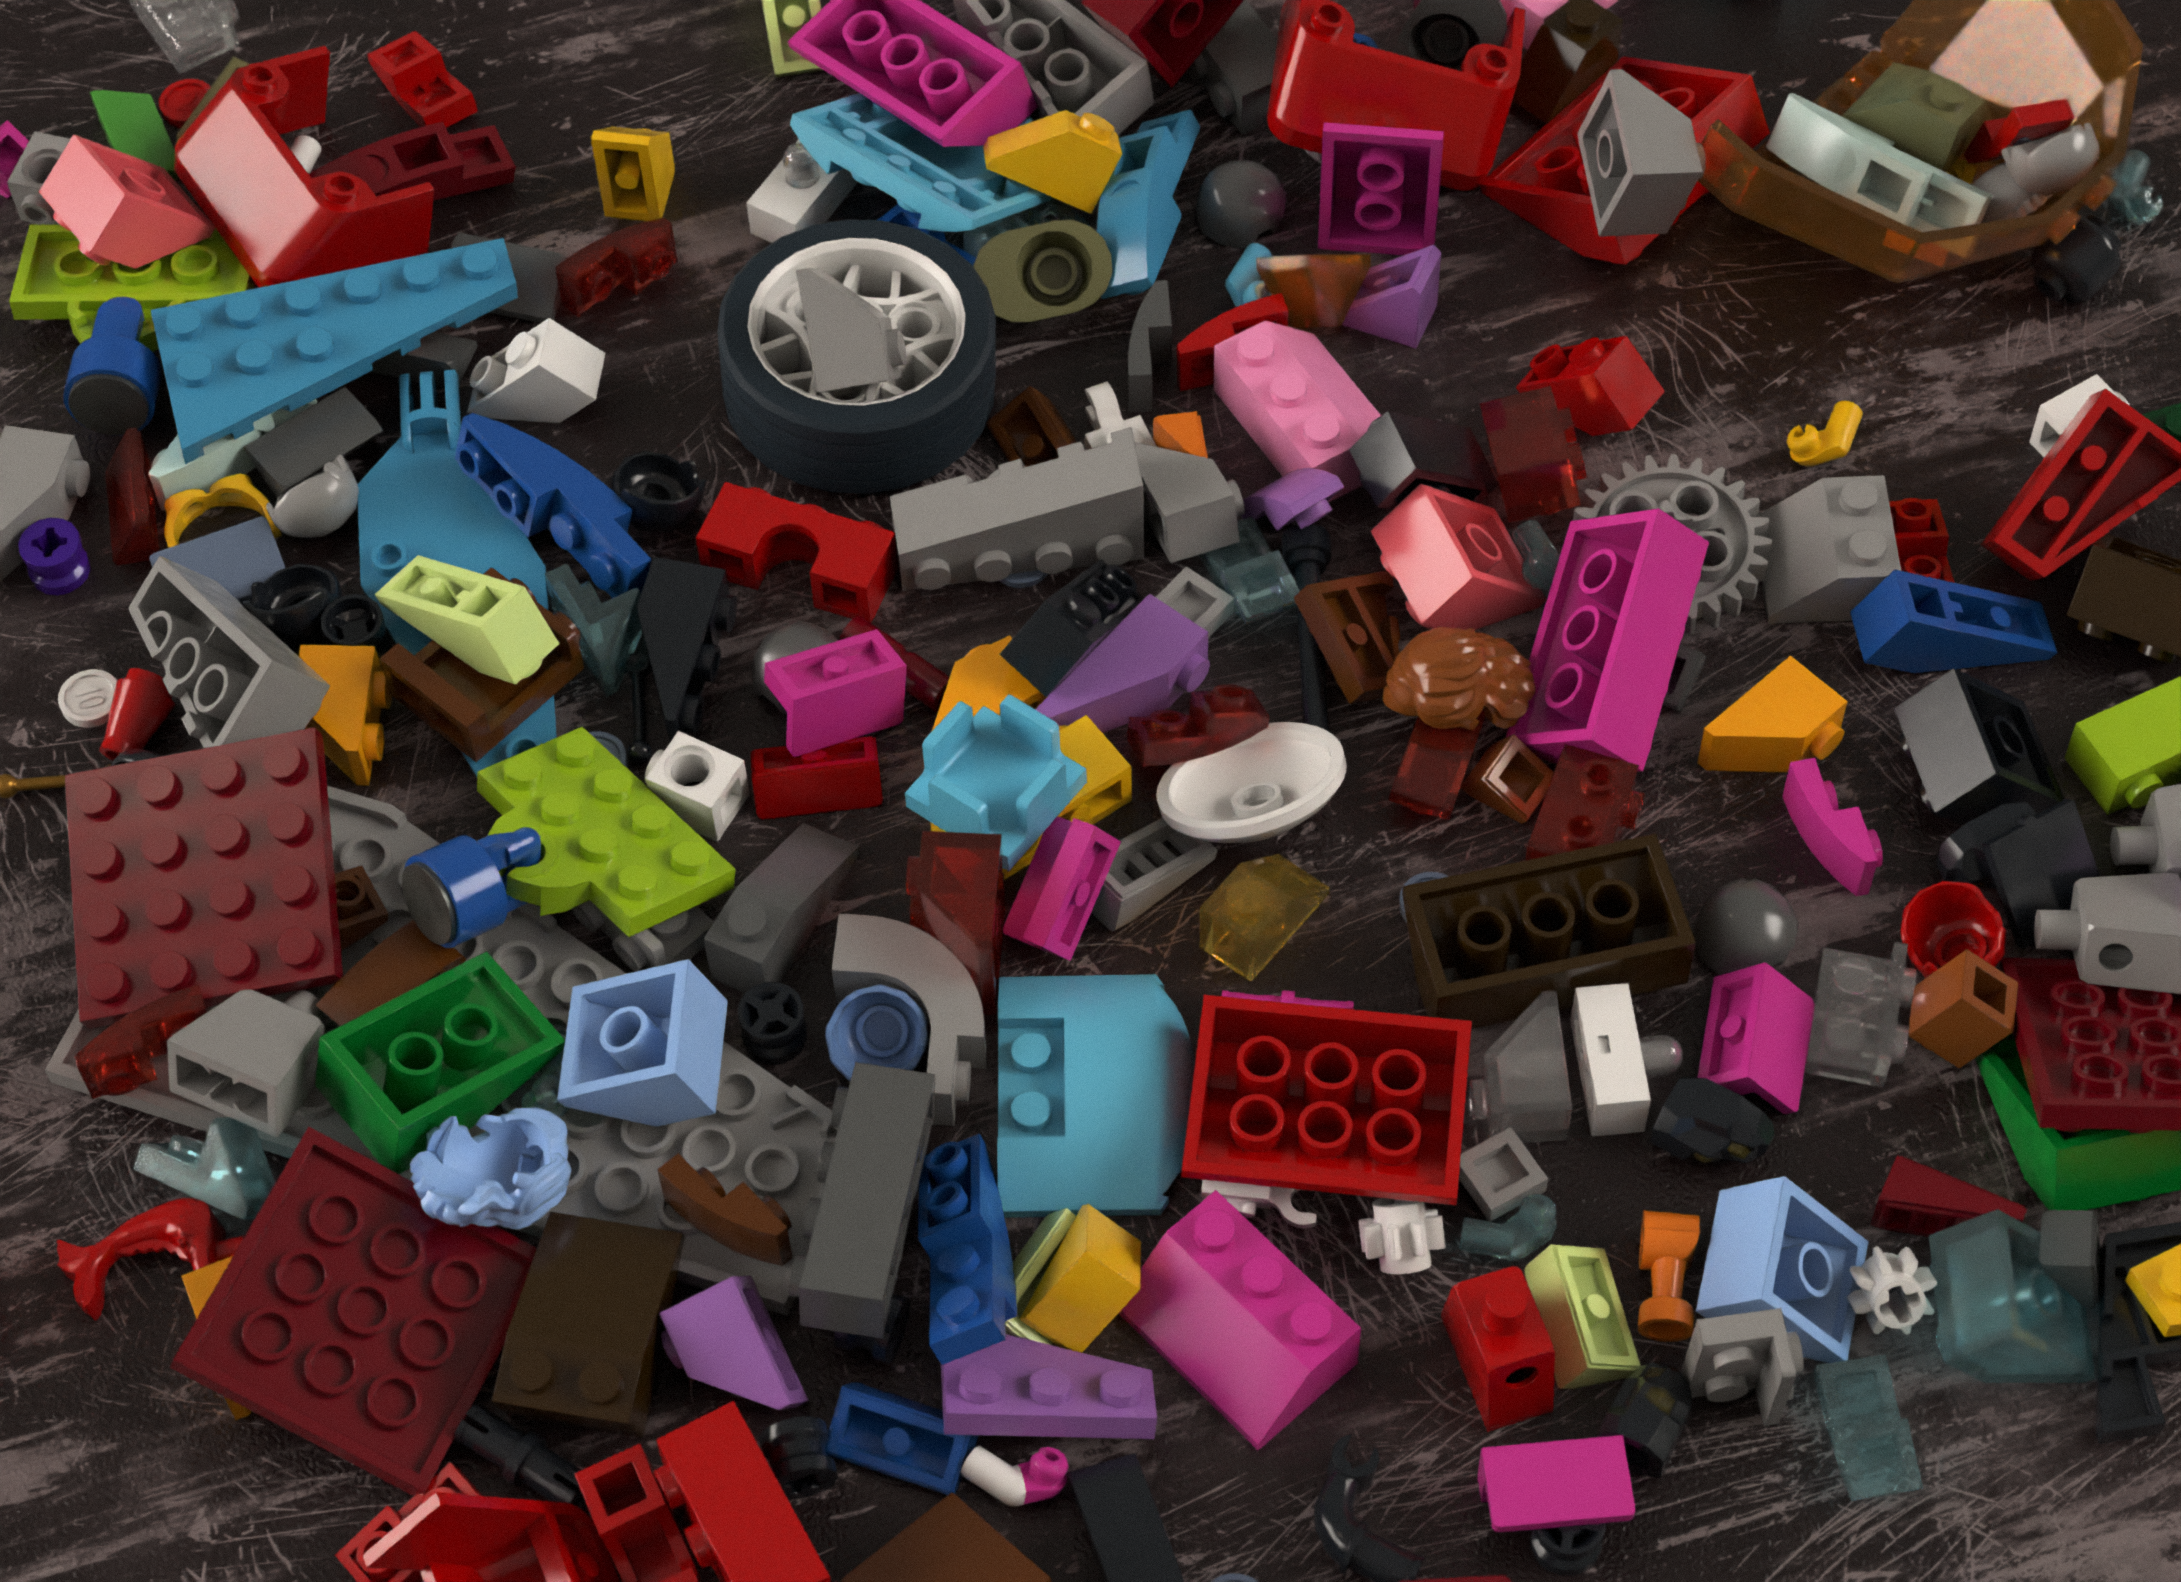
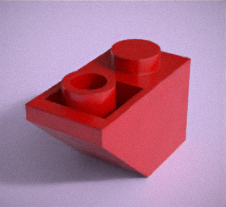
M1627 335L1605 340L1593 337L1580 344L1560 347L1557 344L1551 345L1540 351L1529 364L1531 370L1515 387L1523 398L1591 436L1633 430L1665 392Z

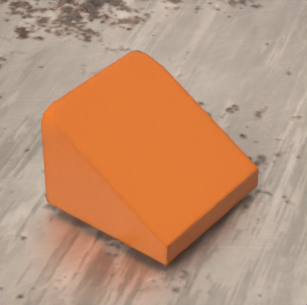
M1197 411L1154 417L1153 440L1157 447L1208 458L1201 417L1197 415Z

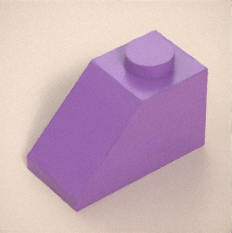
M732 1276L659 1313L666 1327V1330L661 1332L664 1349L675 1367L678 1369L684 1368L688 1377L777 1410L795 1408L809 1401L752 1276Z

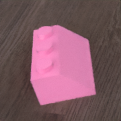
M1263 321L1214 345L1215 393L1282 477L1302 468L1320 469L1338 476L1344 488L1332 497L1328 503L1362 486L1360 471L1349 449L1367 432L1369 425L1381 415L1314 333Z

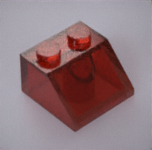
M922 831L920 856H909L907 862L906 893L908 896H911L910 925L921 929L939 940L962 962L978 990L983 1014L997 1015L1003 927L1006 911L1001 834Z

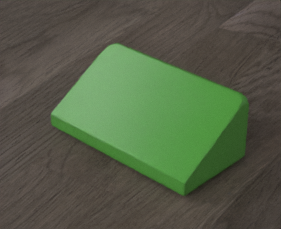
M94 90L90 92L99 121L112 149L164 168L175 181L180 179L174 169V147L151 94Z

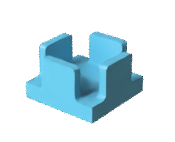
M1010 694L1005 697L1000 703V715L983 706L974 717L972 707L959 701L923 741L924 771L905 792L907 808L1007 871H1010L1087 783V772L1085 767L1061 752L1059 725Z

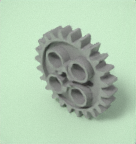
M1671 454L1667 467L1658 468L1652 456L1648 455L1645 456L1644 470L1637 472L1629 463L1623 462L1621 463L1620 480L1603 473L1600 477L1599 491L1593 489L1585 490L1583 507H1575L1573 521L1661 509L1709 542L1703 563L1716 565H1702L1701 576L1696 586L1685 630L1689 635L1694 634L1696 620L1701 617L1713 628L1719 627L1721 609L1731 615L1738 616L1741 610L1742 598L1748 600L1756 598L1758 581H1765L1772 539L1767 538L1769 519L1758 517L1759 498L1743 500L1745 482L1742 480L1725 486L1723 484L1725 468L1719 467L1709 476L1703 474L1701 458H1696L1689 469L1680 468L1677 455ZM1685 513H1696L1699 516H1691Z

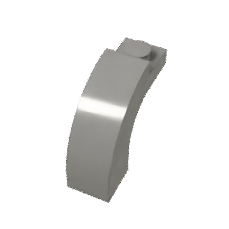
M839 914L832 963L836 1003H840L855 990L882 984L905 991L923 1009L928 1023L927 1030L930 1039L926 1073L935 1074V1115L932 1125L954 1126L957 1101L968 1102L971 1068L987 1069L983 1008L972 977L962 962L942 942L912 925L879 916Z

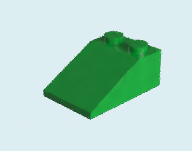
M486 951L320 1036L315 1086L380 1164L397 1174H401L410 1169L412 1159L419 1152L426 1151V1133L433 1127H439L445 1119L457 1116L458 1124L466 1126L469 1131L483 1115L489 1114L563 1051L565 1039Z
M2013 1032L1974 1058L2024 1179L2048 1210L2086 1211L2127 1201H2140L2150 1196L2181 1190V1131L2154 1130L2149 1133L2140 1134L2124 1129H2083L2078 1132H2065L2055 1128H2039Z

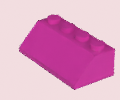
M831 0L787 41L793 51L943 147L984 146L988 137L1018 127L1038 108L1019 61L920 0Z
M1659 508L1570 521L1529 658L1531 662L1529 668L1534 677L1536 693L1529 700V708L1526 714L1518 719L1515 726L1508 728L1506 737L1513 734L1516 735L1541 760L1598 775L1643 771L1651 750L1652 739L1662 704L1668 691L1669 680L1679 645L1684 635L1685 624L1696 586L1701 576V569L1709 542Z

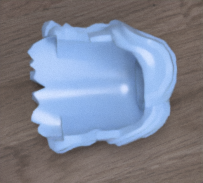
M538 1107L516 1108L507 1114H501L499 1117L485 1114L476 1123L485 1132L471 1137L466 1126L458 1124L457 1116H451L445 1119L439 1127H433L426 1133V1151L419 1152L412 1159L410 1171L413 1173L411 1177L415 1184L413 1187L418 1197L422 1199L421 1206L431 1218L439 1219L450 1225L468 1226L469 1224H476L487 1227L499 1225L518 1230L529 1227L539 1221L551 1208L557 1206L566 1194L572 1170L567 1161L568 1144L566 1142L568 1130L565 1122L550 1111Z

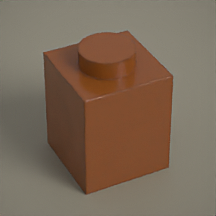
M1966 949L1913 987L1908 1036L1954 1066L1961 1068L2014 1032L2018 982Z

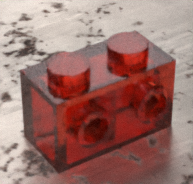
M1551 386L1480 403L1489 448L1509 523L1539 515H1551L1563 509L1580 506L1576 481L1587 478L1580 444L1579 442L1575 443L1577 439L1569 407L1557 409Z
M1564 744L1530 837L1525 861L1617 842L1623 827L1635 830L1645 798V793L1635 791L1639 765Z

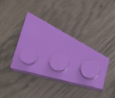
M1006 1334V1340L944 1365L941 1364L944 1434L1125 1439L1155 1438L1157 1412L1152 1370Z

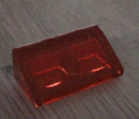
M137 428L126 430L106 469L112 558L115 565L149 561L150 555L160 551L155 493L148 475L152 463L141 432H138Z

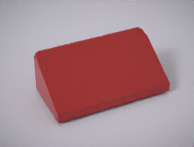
M876 737L854 738L797 757L792 756L786 746L753 749L754 751H751L756 814L760 819L877 807L882 804L883 797Z

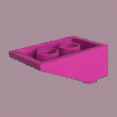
M1324 122L1318 249L1404 256L1435 245L1444 131Z

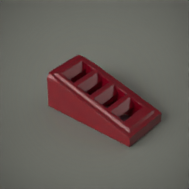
M1896 1156L1878 1198L1870 1225L1894 1232L2012 1250L2027 1208L2019 1203L1906 1157Z

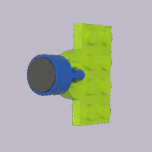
M60 224L29 225L9 300L14 320H70L73 334L80 342V345L75 349L72 356L63 400L67 411L78 423L98 433L107 435L132 434L146 427L153 418L162 380V367L158 358L153 353V351L159 349L151 315L152 309L254 289L255 286L253 279L216 228L209 238L134 269L111 261L109 265H102L91 260L79 250L78 245L80 241L77 237Z
M580 727L477 771V792L502 815L495 821L488 836L476 841L469 836L460 835L416 854L407 860L402 875L404 898L418 928L432 942L444 948H453L501 926L505 922L508 912L527 903L540 906V916L566 912L590 900L622 932L631 937L734 889L736 869L586 729Z

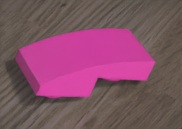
M1815 758L1790 762L1782 797L1799 834L1823 867L1840 884L1855 896L1869 894L1875 870L1881 867L1883 862L1882 847L1877 832L1874 829L1867 830L1859 806L1839 810L1834 785L1830 780L1823 781Z

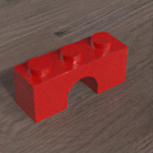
M728 482L724 483L696 536L700 565L726 569L728 582L758 590L768 571L775 565L789 560L805 561L812 564L809 573L814 608L850 619L862 616L870 623H872L899 569L895 532L886 530L879 524L871 521L859 522L829 513L822 507L814 504L802 505L772 496L767 491L757 487L745 488Z
M640 1443L574 1474L599 1536L606 1545L622 1582H703L674 1512L668 1506L653 1474L655 1469Z

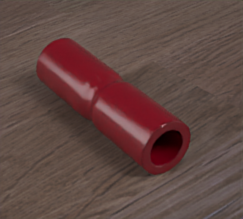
M862 616L853 618L842 631L839 640L878 629L907 665L905 691L933 711L938 712L950 676L918 654L907 651L900 642Z

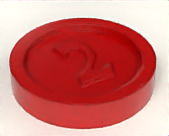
M183 79L169 85L159 98V107L164 120L171 126L182 128L211 86L198 79Z

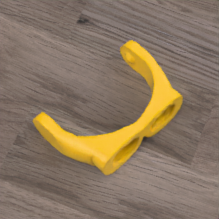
M235 474L222 478L211 485L208 493L201 489H189L170 496L164 503L166 511L164 537L168 548L179 545L181 534L194 519L208 509L218 506H239L260 512L263 517L267 518L274 538L280 537L282 534L273 523L267 511L266 504L270 501L253 485L251 478L246 474Z

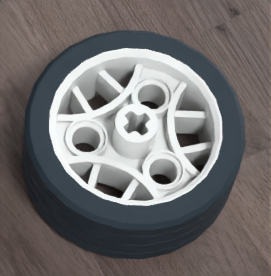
M847 219L815 224L780 237L753 255L735 275L720 305L717 334L724 402L731 426L744 447L767 468L798 484L829 492L870 494L905 488L937 475L961 458L982 434L994 406L996 316L988 288L972 264L947 243L918 229L887 221ZM806 268L822 269L890 318L892 329L899 328L901 330L906 348V365L899 366L901 379L818 393L796 270ZM796 370H799V371H800V372H798V373L788 374V373L794 372V371H796Z

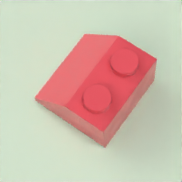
M73 134L39 190V193L55 211L53 214L54 220L65 229L71 231L80 241L78 245L79 250L91 260L102 265H109L111 261L136 269L207 239L215 230L211 221L164 168Z
M1419 484L1371 530L1374 539L1382 551L1380 555L1382 565L1391 576L1397 579L1408 599L1405 602L1407 611L1418 624L1425 628L1451 627L1462 630L1474 628L1476 630L1537 609L1547 601L1495 508L1424 484Z

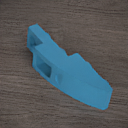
M1191 109L1142 122L1136 134L1119 138L1122 156L1101 194L1098 210L1097 233L1104 238L1112 257V276L1106 291L1101 296L1102 299L1125 293L1127 295H1136L1152 287L1156 281L1182 217V213L1172 196L1201 128Z

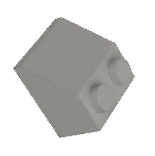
M1610 70L1577 132L1599 237L1667 234L1680 210L1685 208L1687 198L1698 179H1701L1704 175L1706 166L1704 148L1701 143H1696L1690 118L1624 70Z
M1884 475L1821 478L1758 514V517L1769 519L1767 538L1772 539L1765 581H1761L1767 624L1852 621L1850 611L1893 570L1901 571Z

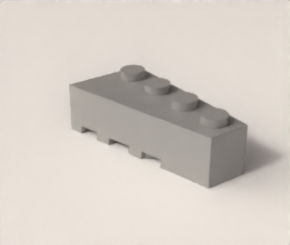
M953 0L957 20L965 29L1021 63L1038 106L1030 114L1034 121L1064 110L1080 117L1084 113H1092L1108 121L1114 127V132L1119 135L1154 104L1148 62L1067 1Z
M1132 427L1112 432V443L1084 450L1082 442L1057 448L1059 458L1029 467L1024 466L1021 459L998 465L999 469L994 471L989 478L974 482L973 479L965 474L891 495L893 532H895L902 591L920 588L934 590L945 585L981 580L995 582L1008 577L1010 574L1036 570L1047 574H1056L1067 569L1092 566L1100 559L1108 566L1111 564L1117 566L1128 561L1144 559L1143 482Z
M159 556L128 607L151 657L161 661L165 668L166 676L162 680L169 694L179 698L186 711L182 721L188 734L199 739L203 748L305 729L310 719L319 711L322 700L330 688V685L258 618L249 612L220 583L162 556Z

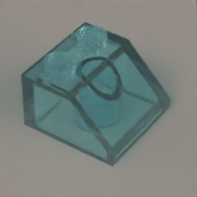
M1998 1209L1929 1235L1932 1261L1929 1269L1938 1284L1933 1288L1936 1295L1939 1322L1936 1339L1943 1356V1362L1984 1383H2084L2095 1379L2086 1308L2042 1269L2039 1262L2041 1232Z

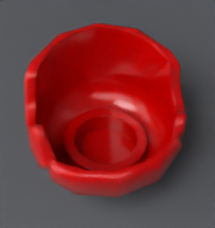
M1940 881L1919 890L1903 909L1900 930L1902 942L1911 963L1925 978L1966 949L1994 967L2005 955L2006 929L2002 926L2003 922L2000 913L1984 897L1981 890L1971 883Z

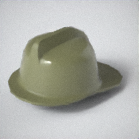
M1055 220L1008 230L992 237L978 251L973 267L988 288L995 316L1012 323H1024L1075 313L1093 305L1108 287L1112 276V257L1104 238L1091 226L1075 220Z

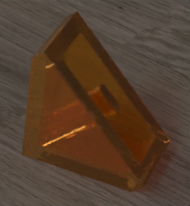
M1371 254L1256 258V266L1272 295L1283 294L1289 310L1288 323L1291 328L1341 326L1371 267Z

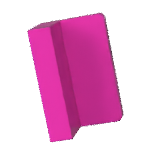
M878 629L765 663L764 683L787 711L786 748L792 756L797 757L899 725L903 721L907 665Z
M1057 816L1042 835L1004 924L1003 933L1013 939L1071 961L1121 841L1089 823L1073 818L1071 822Z
M1766 962L1714 977L1697 1078L1711 1080L1739 1095L1755 1092L1785 1115L1797 1112L1801 1097L1814 1008L1813 999Z
M1623 1435L1481 1448L1477 1474L1481 1502H1488L1491 1526L1495 1532L1623 1522L1634 1518L1635 1503Z

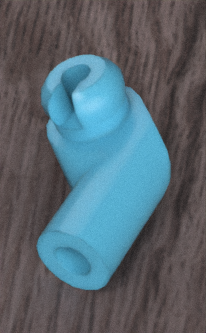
M1251 243L1247 246L1225 281V288L1236 307L1276 294L1274 288L1267 292L1264 287L1266 281L1260 280L1273 260L1271 252L1261 244Z

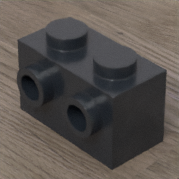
M1387 411L1383 416L1375 419L1369 425L1367 432L1349 449L1360 471L1362 485L1371 494L1376 506L1393 510L1419 484H1424L1477 503H1481L1499 485L1471 428Z

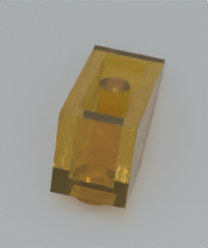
M1279 854L1240 863L1200 907V948L1252 982L1329 895L1330 887Z

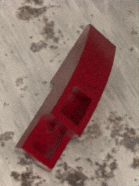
M439 122L396 134L361 147L309 173L311 178L334 172H347L366 182L376 196L429 182L434 188L433 200L513 183L516 166L495 125L449 135L444 123Z

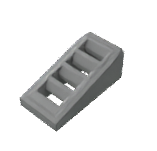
M1161 818L1119 840L1121 844L1091 913L1113 932L1136 919L1215 860L1218 850L1210 842L1198 840L1176 831ZM1168 840L1182 855L1176 857L1162 843ZM1148 855L1159 867H1154L1144 856ZM1127 869L1136 880L1133 881L1124 871Z

